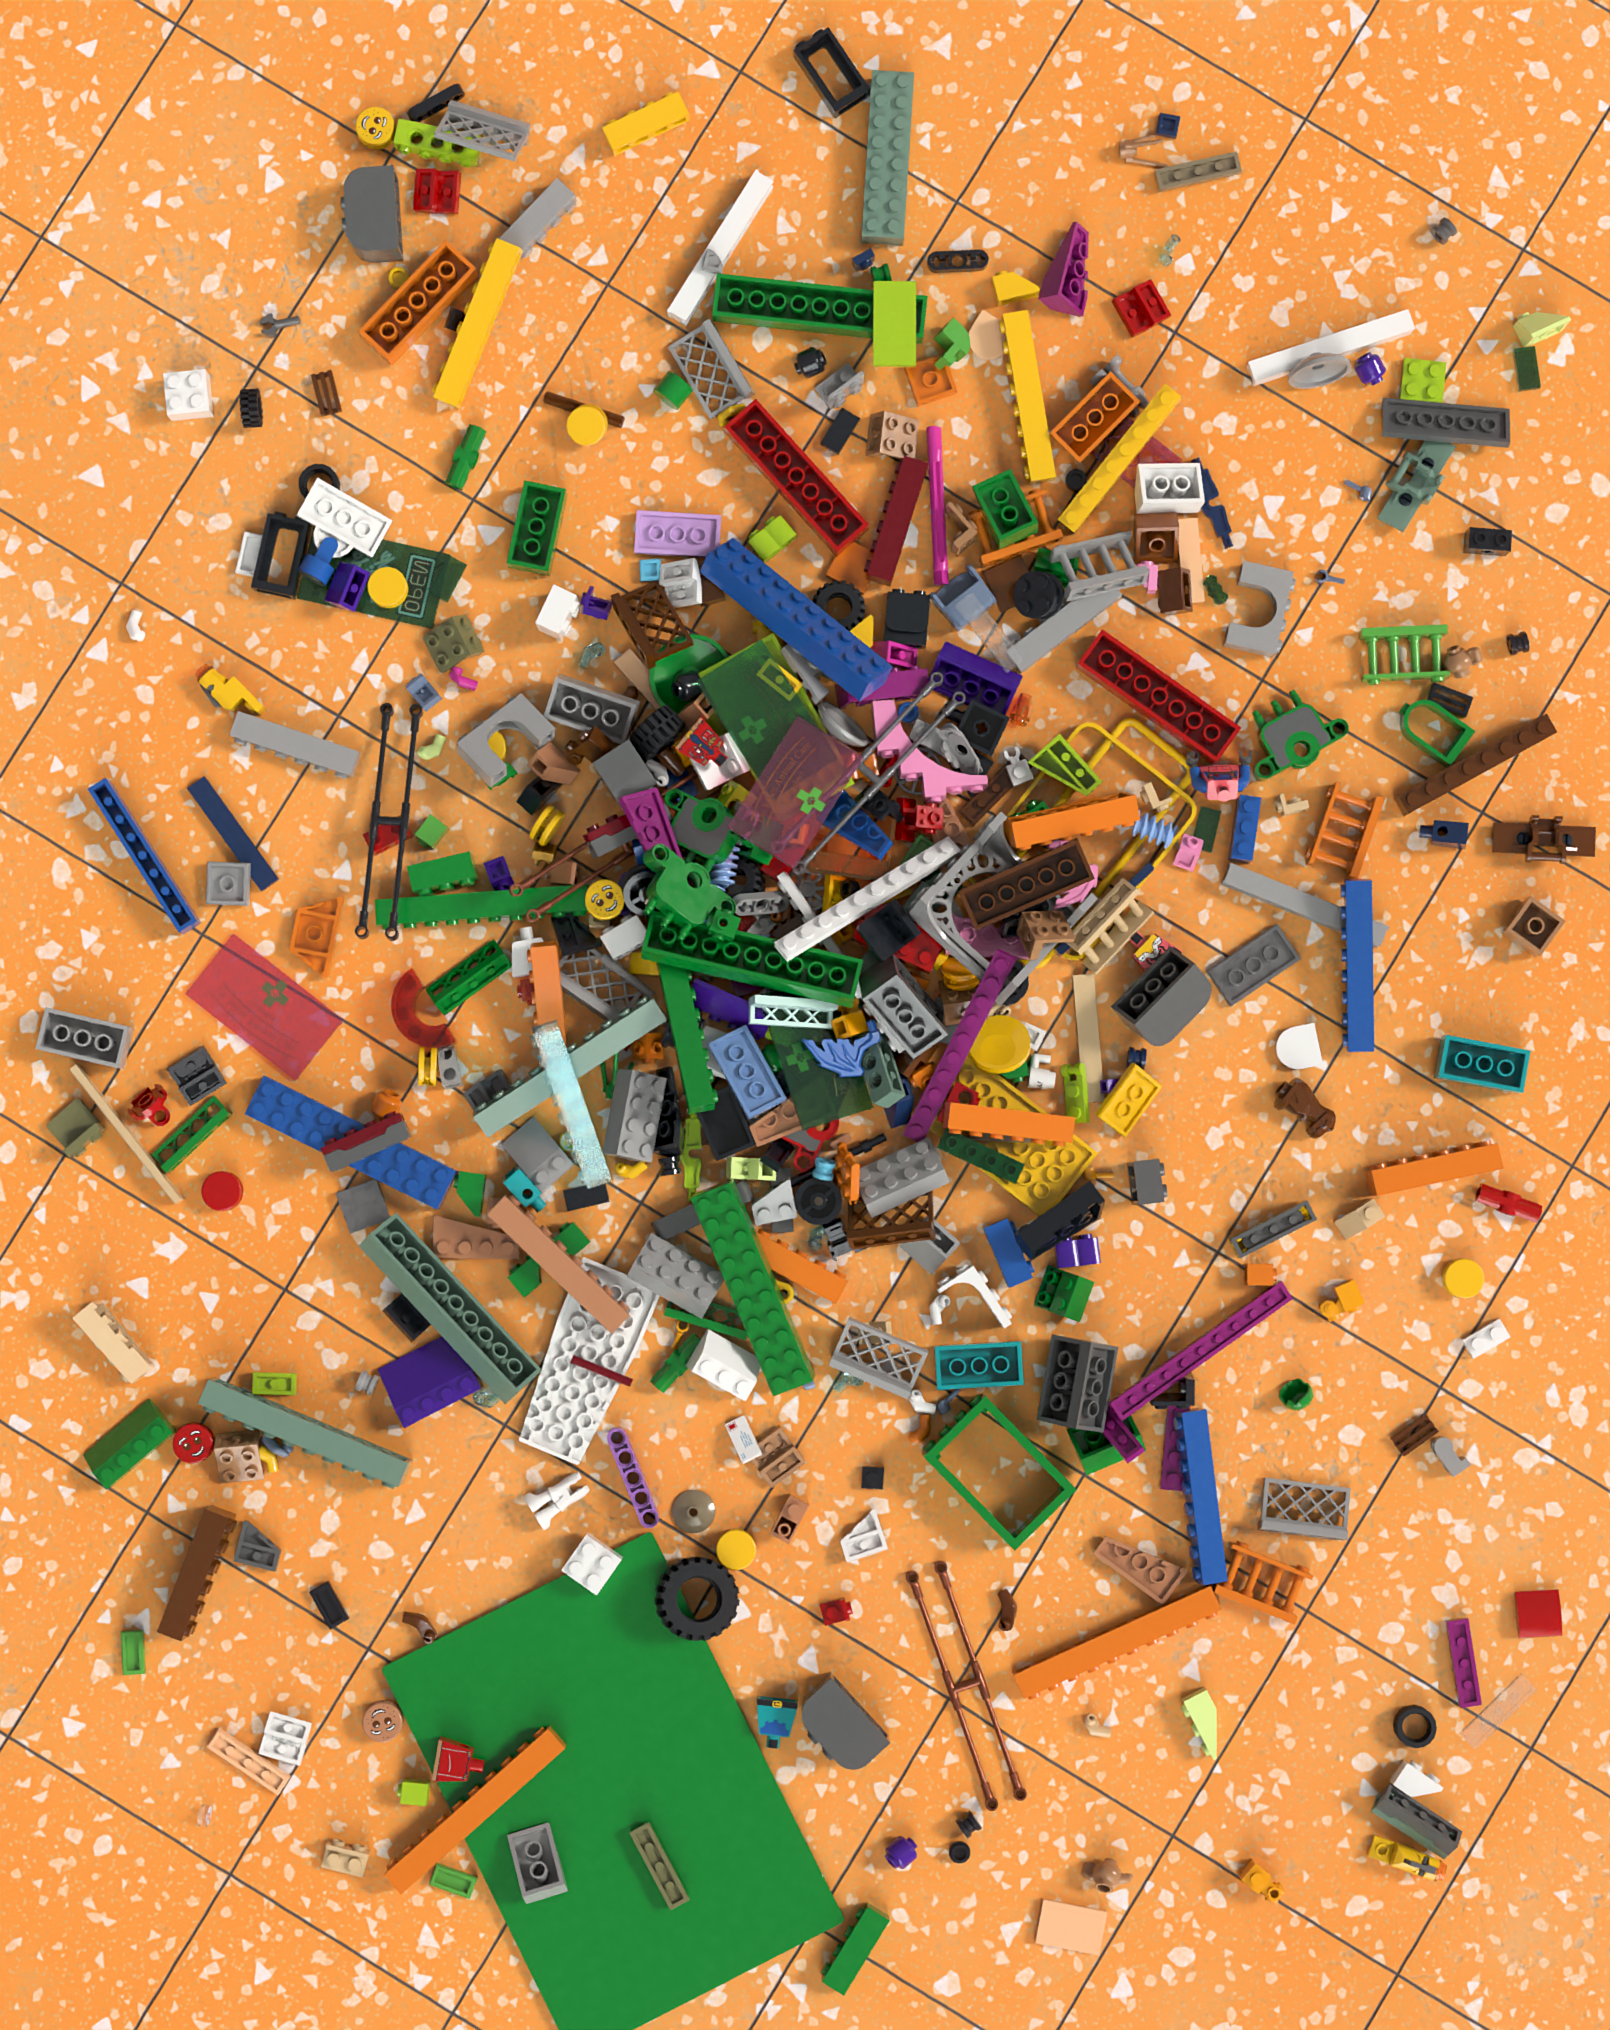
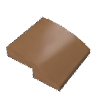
M779 1425L757 1441L762 1455L751 1460L771 1488L806 1463Z

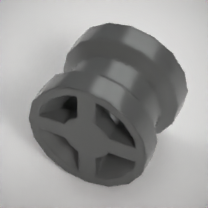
M1443 217L1439 221V225L1432 227L1430 232L1436 241L1445 245L1450 236L1457 234V229L1449 219Z

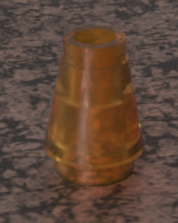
M1025 693L1019 695L1009 715L1012 724L1024 727L1027 725V722H1030L1032 696Z

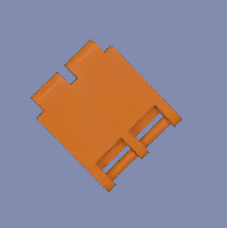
M840 1142L837 1146V1155H835L837 1173L834 1174V1181L836 1186H839L843 1197L852 1205L851 1201L856 1204L857 1200H859L860 1165L858 1162H854L853 1155L847 1151L845 1142Z

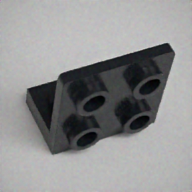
M1191 1372L1178 1381V1391L1180 1393H1161L1150 1401L1151 1406H1155L1156 1409H1167L1168 1406H1176L1178 1409H1189V1406H1195V1379Z

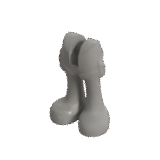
M1116 355L1104 367V370L1101 369L1090 379L1089 382L1096 386L1111 371L1141 401L1138 404L1140 408L1145 409L1149 404L1143 389L1139 386L1135 387L1121 372L1122 358L1119 355ZM1135 407L1128 415L1136 418L1140 412Z

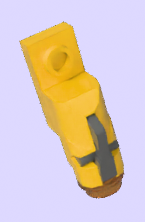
M208 664L200 667L195 673L197 681L214 707H223L224 709L235 711L246 700L247 702L244 705L252 713L256 711L261 715L266 710L234 676L229 680Z
M1373 1835L1367 1853L1368 1857L1432 1881H1442L1444 1879L1447 1864H1444L1442 1860L1421 1853L1415 1848Z

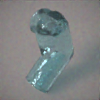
M1176 234L1171 235L1158 257L1159 262L1165 267L1173 262L1170 254L1181 241L1180 237Z
M601 643L586 646L583 649L578 666L588 669L591 659L605 653V646Z
M819 1225L810 1232L808 1246L814 1252L822 1248V1236L826 1234L823 1225Z
M843 1373L832 1388L841 1394L847 1385L862 1386L864 1381Z
M477 1391L473 1395L475 1404L482 1407L491 1408L501 1401L495 1393L487 1394Z

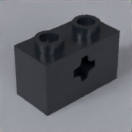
M1469 527L1464 536L1463 553L1506 556L1511 552L1512 530Z

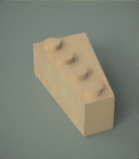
M102 1300L92 1301L72 1318L89 1336L93 1344L106 1355L107 1361L120 1371L119 1375L126 1383H136L155 1367Z

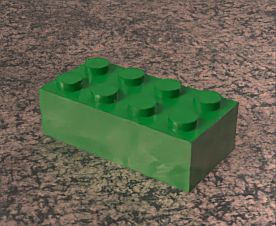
M524 480L506 562L509 568L550 576L568 496L566 489Z

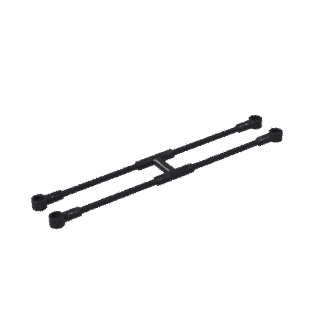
M384 703L380 707L382 713V736L378 772L370 819V842L362 911H360L359 925L355 929V934L361 940L369 936L367 929L369 912L367 908L378 825L399 826L398 840L400 841L392 912H390L389 926L385 930V935L389 941H395L399 937L397 930V908L410 813L409 799L416 735L419 731L420 718L423 716L422 707L418 704L412 705L409 709L412 716L410 727L411 741L401 817L379 816L387 731H389L390 718L394 714V709L390 703ZM386 708H390L389 712H384ZM416 709L420 710L417 714L413 713V711ZM364 929L365 933L359 935V931ZM395 931L394 936H389V933Z

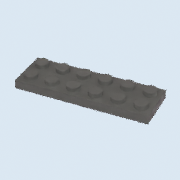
M1383 398L1382 437L1509 448L1510 409Z

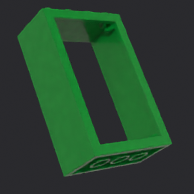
M977 1394L969 1401L971 1406L966 1411L961 1409L953 1417L955 1420L950 1426L946 1424L938 1432L939 1437L935 1441L931 1439L922 1448L924 1450L922 1455L1015 1551L1077 1489L984 1394L981 1396ZM982 1411L984 1413L989 1411L1061 1485L1012 1534L939 1461L941 1457L939 1453Z

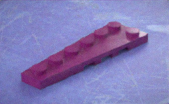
M657 787L618 798L644 851L657 844H663L682 858ZM687 878L688 884L692 887L691 881Z

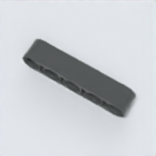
M747 1180L736 1184L744 1204L755 1199ZM693 1204L651 1223L656 1236L663 1240H667L701 1224Z

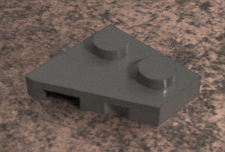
M244 1520L233 1561L276 1572L282 1550L252 1523Z

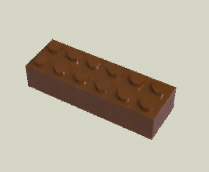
M1076 838L958 889V892L976 931L1095 878L1082 847Z
M214 1505L204 1509L157 1630L158 1633L179 1641H183L185 1638H189L191 1634H194L198 1622H195L198 1614L202 1613L206 1604L203 1599L206 1594L210 1593L214 1583L211 1581L214 1573L217 1574L221 1565L219 1558L228 1548L229 1541L227 1537L230 1532L233 1533L237 1521L234 1520L236 1514Z

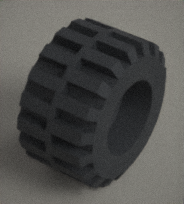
M833 580L832 583L829 584L827 582L824 584V587H820L817 590V594L813 597V603L825 612L826 604L833 598H843L849 602L851 606L850 614L844 619L836 620L848 631L862 622L865 613L864 598L861 596L860 590L854 588L852 583L847 584L843 580L841 582Z
M664 705L650 714L633 731L629 740L646 760H650L661 753L681 734L685 727V722L669 705Z
M738 856V860H732V863L738 866L731 869V871L735 872L736 876H746L747 882L744 889L739 893L728 894L727 889H725L726 892L724 893L733 899L738 894L765 892L766 887L763 885L765 883L763 874L752 861L750 862L745 857L742 859L740 856Z

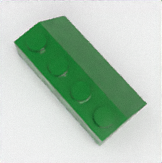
M149 1398L83 1456L94 1476L105 1489H109L175 1434L177 1430Z

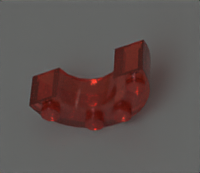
M411 968L399 979L392 994L391 1012L397 1028L408 1040L426 1048L442 1049L457 1044L458 1041L448 1024L428 1026L419 1019L416 1012V1000L425 989V986L416 971Z

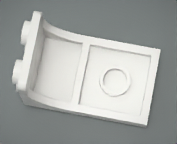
M965 1264L955 1271L957 1275L951 1279L947 1276L938 1282L939 1287L936 1288L938 1293L956 1283H969L973 1285L1000 1325L1006 1328L1012 1324L1009 1320L1012 1316L1006 1307H1000L997 1301L1000 1298L995 1290L992 1288L989 1290L985 1284L988 1282L986 1276L980 1270L977 1272L973 1265L968 1267Z

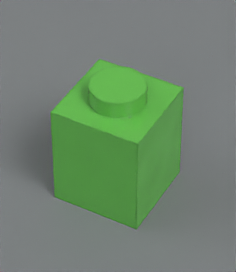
M430 814L415 833L419 838L417 842L426 849L429 846L435 849L449 828Z

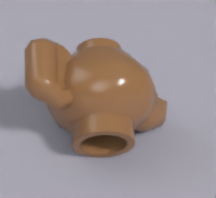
M1459 645L1449 647L1444 660L1441 661V670L1450 671L1457 679L1471 673L1470 666L1477 665L1483 660L1480 648L1472 647L1465 650L1460 648Z
M1106 1858L1097 1865L1094 1862L1087 1861L1083 1863L1081 1871L1082 1877L1091 1881L1094 1880L1096 1882V1889L1103 1893H1111L1113 1888L1119 1884L1129 1883L1133 1878V1875L1130 1873H1122L1117 1862L1111 1858Z

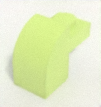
M727 1157L726 1178L776 1181V1172L760 1161L761 1158Z

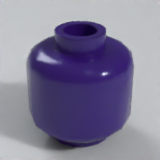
M1369 352L1356 360L1357 364L1354 366V370L1363 384L1371 383L1373 386L1383 380L1382 375L1386 372V368L1377 354Z
M898 1836L886 1847L885 1858L893 1868L905 1869L917 1858L915 1850L917 1845L910 1837L906 1839Z

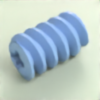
M1146 812L1140 817L1139 821H1134V825L1130 829H1132L1133 837L1140 832L1141 840L1147 835L1149 843L1155 838L1156 846H1159L1163 841L1164 849H1167L1173 840L1178 825L1174 829H1172V822H1168L1164 826V819H1160L1156 823V816H1152L1148 820V813Z
M734 846L729 857L723 863L713 865L712 871L709 872L711 884L723 889H727L728 885L735 884V881L729 878L736 876V873L731 871V869L737 868L738 865L732 863V860H738L739 857L734 855L733 852H740V848Z

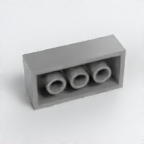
M559 674L555 678L544 717L581 731L585 729L590 730L596 726L610 740L622 744L629 738L640 701Z
M45 1007L35 1049L124 1069L134 1028Z
M618 1069L602 1154L636 1162H652L667 1078L636 1070Z
M929 1137L860 1168L859 1193L871 1218L950 1182Z
M653 1233L649 1236L627 1275L628 1278L700 1319L703 1318L724 1281L720 1271Z

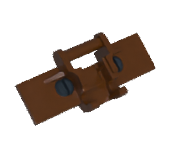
M1531 815L1529 824L1493 823L1492 853L1525 854V862H1531V860L1555 861L1560 864H1565L1566 856L1595 857L1596 827L1560 826L1563 816H1555L1553 819H1540L1539 815ZM1532 846L1556 847L1557 853L1532 852Z

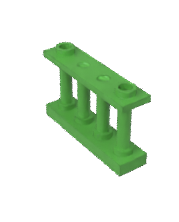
M1447 624L1361 628L1359 640H1365V643L1368 645L1369 674H1364L1361 682H1367V685H1378L1380 681L1431 679V682H1443L1450 675V671L1441 670L1440 640L1448 633ZM1421 637H1429V640L1432 642L1433 672H1420L1419 641ZM1399 638H1408V641H1410L1412 671L1410 673H1399L1397 645ZM1378 639H1386L1389 642L1390 673L1377 674L1376 642H1378Z

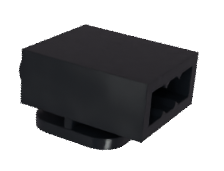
M892 589V592L888 591L884 641H893L925 649L930 595H926L925 591H913V593H905L903 589Z

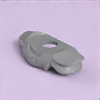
M953 723L944 724L938 736L943 741L940 746L946 760L951 763L954 769L960 768L963 774L979 775V773H982L980 761L964 734ZM957 745H963L967 749V753H961Z

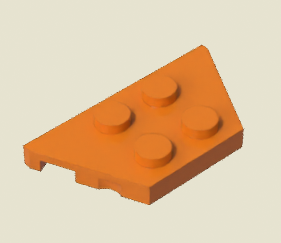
M337 897L333 900L297 908L289 951L324 978H328L344 897Z

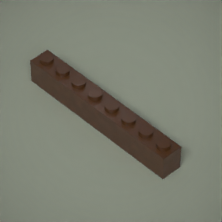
M1545 714L1396 796L1394 800L1403 816H1406L1557 733V730L1548 714Z

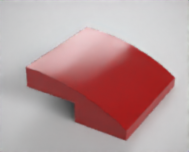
M436 168L416 169L413 211L433 214H458L461 172L458 170L438 171Z
M1151 279L1112 300V304L1132 338L1172 316Z
M1559 1589L1514 1593L1519 1639L1563 1635Z

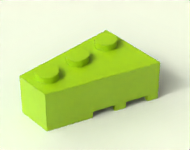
M1058 734L1027 762L1085 796H1088L1103 783L1061 734Z

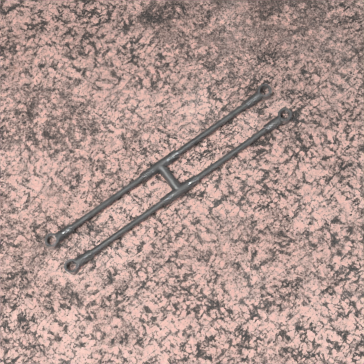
M934 672L931 675L930 681L921 689L920 694L874 743L867 747L842 773L839 780L822 796L820 801L824 803L857 769L873 782L860 801L813 850H810L801 861L794 863L793 871L795 874L803 875L805 873L806 867L817 856V853L894 775L895 770L938 724L958 706H962L965 703L966 697L964 693H954L953 700L942 710V714L893 766L889 767L880 777L864 764L872 755L873 750L920 700L926 697L935 687L942 685L943 675L941 673ZM937 676L940 677L941 680L939 682H935L933 678ZM961 696L963 700L958 702L955 700V697ZM812 807L809 814L806 813L779 841L772 843L771 851L774 855H781L787 843L817 809ZM775 845L781 846L780 851H775L773 848ZM802 865L804 869L797 871L796 866Z

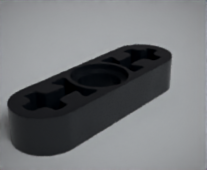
M460 84L451 85L409 109L407 115L410 121L421 122L447 108L450 100H461L465 96V92Z
M983 250L935 251L928 256L927 266L934 273L982 271L987 267L989 258ZM967 256H970L969 260H976V256H980L984 260L981 262V265H977L976 261H970V266H967ZM946 257H949V267H945L946 262L940 263L939 267H935V264L931 263L934 261V258H938L939 261H946ZM953 257H962L964 260L963 265L959 267L952 264Z

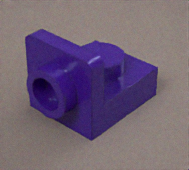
M504 856L484 863L494 891L509 890V887L515 884Z

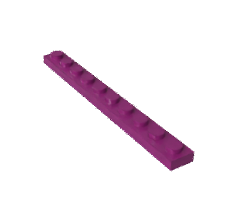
M999 948L996 950L903 1133L904 1136L915 1142L925 1139L1017 960L1016 957Z
M1282 1281L1276 1282L1273 1286H1270L1113 1398L1108 1404L1119 1421L1129 1417L1293 1299Z

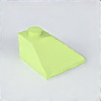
M1527 312L1517 317L1518 321L1513 325V328L1523 348H1527L1561 332L1571 321L1570 316L1535 312L1530 315Z

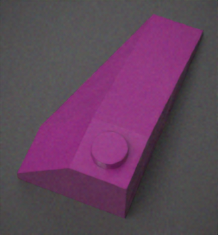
M1078 222L1072 223L1043 279L1038 299L1051 310L1082 317L1088 291L1084 290V280L1088 278V271H1085V259L1088 258L1089 232Z

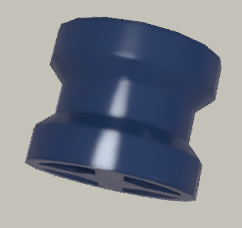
M1129 1047L1127 1068L1133 1062L1144 1070L1147 1049L1136 1050L1134 1047Z

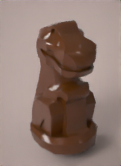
M1294 1078L1289 1083L1284 1081L1275 1092V1095L1278 1097L1274 1102V1107L1278 1111L1287 1109L1290 1113L1296 1115L1300 1122H1304L1307 1118L1310 1119L1311 1122L1306 1127L1309 1137L1317 1139L1326 1132L1333 1131L1336 1122L1334 1111L1323 1107L1303 1080Z

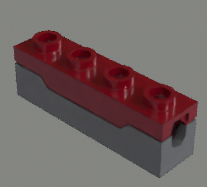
M660 796L669 821L673 820V817L667 805L665 804L663 797ZM614 814L605 819L606 824L599 827L597 823L586 829L588 833L582 836L593 858H598L637 838L626 814L619 817L617 814Z
M395 1111L384 1115V1120L378 1123L376 1120L364 1124V1129L358 1132L356 1129L344 1133L345 1137L337 1140L335 1137L324 1142L325 1146L320 1149L330 1172L338 1171L411 1138L412 1135L403 1114H396Z

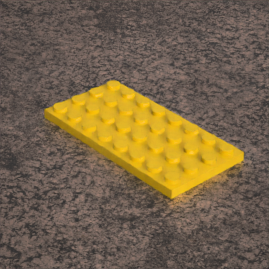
M968 1053L929 1130L938 1137H942L945 1128H942L943 1124L936 1121L955 1082L979 1093L977 1098L981 1100L978 1106L1048 1113L1000 1075L979 1068ZM961 1092L958 1096L959 1102L968 1104L970 1102V1095L966 1092ZM962 1130L961 1135L971 1139L970 1131ZM1073 1134L1072 1143L1065 1142V1147L1052 1145V1141L1045 1140L1044 1144L974 1140L1025 1164L1016 1184L981 1168L979 1169L1038 1216L1050 1210L1064 1198L1098 1154V1152L1075 1134Z

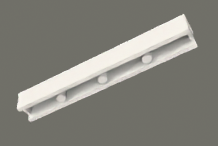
M757 169L707 246L708 249L717 254L723 267L774 188L772 185L773 180L761 174ZM706 250L667 310L668 317H672L685 326L688 325L716 280L717 274L702 271Z
M1409 309L1249 361L1247 370L1250 372L1253 386L1289 375L1298 363L1313 353H1333L1347 356L1411 335L1413 330H1415V326Z

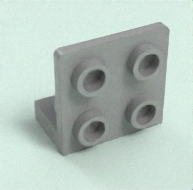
M847 363L815 387V391L829 409H832L834 406L838 408L845 403L847 396L850 394L854 396L862 390L864 374L862 371L857 374L850 364Z

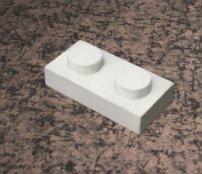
M1498 1318L1463 1338L1462 1342L1471 1358L1474 1359L1509 1339L1510 1335Z

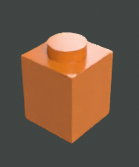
M1245 1263V1285L1273 1286V1281L1277 1280V1269L1273 1268V1264Z

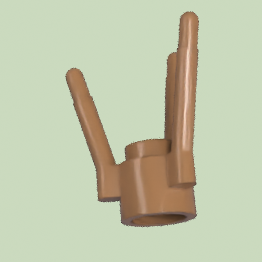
M1155 134L1119 142L1120 159L1125 158L1126 163H1137L1160 168L1168 167L1167 164L1133 158V156L1137 155V147L1163 142L1162 139L1150 140L1156 137Z

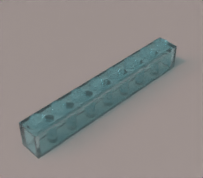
M557 1019L532 1027L533 1035L530 1036L533 1047H538L540 1054L537 1055L540 1067L545 1066L547 1074L544 1075L547 1087L552 1086L554 1093L550 1095L554 1107L559 1106L561 1113L557 1115L561 1126L565 1125L568 1131L564 1133L567 1144H572L574 1148L571 1155L574 1164L579 1163L581 1168L580 1171H577L581 1183L585 1182L587 1188L590 1189L612 1181Z

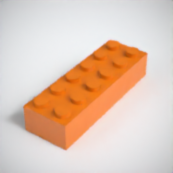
M445 240L360 328L358 332L361 338L393 366L479 276L476 267Z
M1124 791L1009 817L1004 821L1003 827L1006 840L1010 846L1019 850H1027L1031 848L1032 844H1039V846L1052 844L1054 839L1067 841L1073 839L1072 835L1089 836L1093 834L1094 830L1106 832L1114 830L1113 826L1122 825V827L1133 826L1134 821L1140 820L1136 795Z
M1491 1140L1474 1143L1473 1148H1470V1145L1454 1147V1152H1449V1149L1432 1152V1157H1428V1154L1412 1156V1161L1409 1162L1405 1158L1390 1161V1166H1386V1163L1370 1165V1170L1364 1171L1370 1196H1379L1504 1169L1498 1143L1492 1144Z

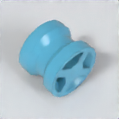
M823 1157L815 1158L816 1169L813 1170L812 1176L820 1180H833L834 1174L832 1170L835 1168L836 1162Z

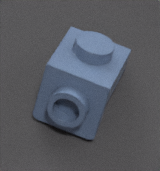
M422 673L405 686L425 712L442 699Z

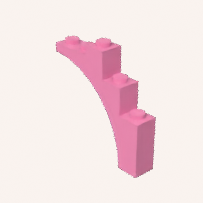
M894 700L872 702L874 741L898 717ZM901 723L875 748L876 756L892 758L894 754H897L899 759L910 748L912 742L904 732ZM917 748L898 767L900 779L916 781L918 778H921L923 802L940 804L945 800L946 792H949L951 795L961 794L962 791L980 793L988 785L987 775H968L954 772L936 764L924 756Z

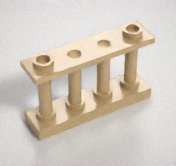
M1124 878L1115 885L1072 931L1075 936L1074 942H1066L1080 955L1083 952L1087 955L1081 963L1096 975L1154 914V911L1141 901L1136 903L1134 898L1140 892ZM1129 906L1131 910L1121 918L1119 914ZM1114 921L1116 926L1107 934L1105 929ZM1099 937L1102 941L1092 949L1090 945Z

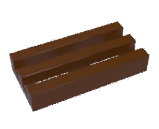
M332 370L319 372L316 375L312 374L311 378L321 416L342 412ZM326 377H329L336 404L335 409L332 408L325 380ZM318 379H321L328 407L327 411H325L320 389L317 382Z
M1424 1414L1390 1439L1402 1456H1406L1439 1431L1430 1421L1427 1414ZM1423 1421L1427 1423L1399 1443L1397 1441ZM1427 1429H1431V1431H1429L1427 1434H1425L1420 1439L1415 1441L1413 1444L1408 1446L1406 1449L1402 1448Z

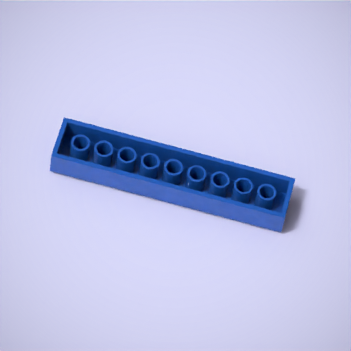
M732 538L707 554L700 570L701 574L858 701L863 700L885 684L893 667L891 664L762 562L741 543Z
M263 1076L245 1112V1115L320 1152V1148L325 1146L324 1142L335 1137L337 1140L345 1137L344 1133L356 1129L357 1132L364 1129L363 1123L268 1076ZM401 1142L349 1165L435 1209H440L455 1179V1175L458 1173L457 1170Z

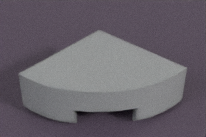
M707 248L702 271L723 274V265L720 258L714 251Z

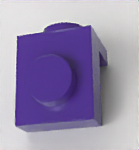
M590 586L587 593L583 592L580 602L581 605H584L582 614L607 620L612 609V602L593 597L594 587Z

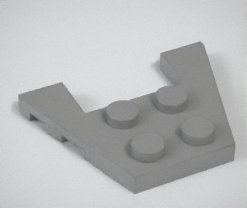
M786 644L780 652L793 672H798L803 680L802 686L805 690L809 689L813 695L811 697L813 703L817 704L830 692L815 677L821 670L792 646Z

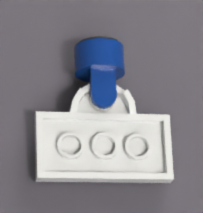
M317 478L296 516L315 526L313 542L318 551L315 556L305 555L298 568L299 574L317 585L326 586L335 570L329 565L331 559L347 555L352 548L372 558L392 520Z

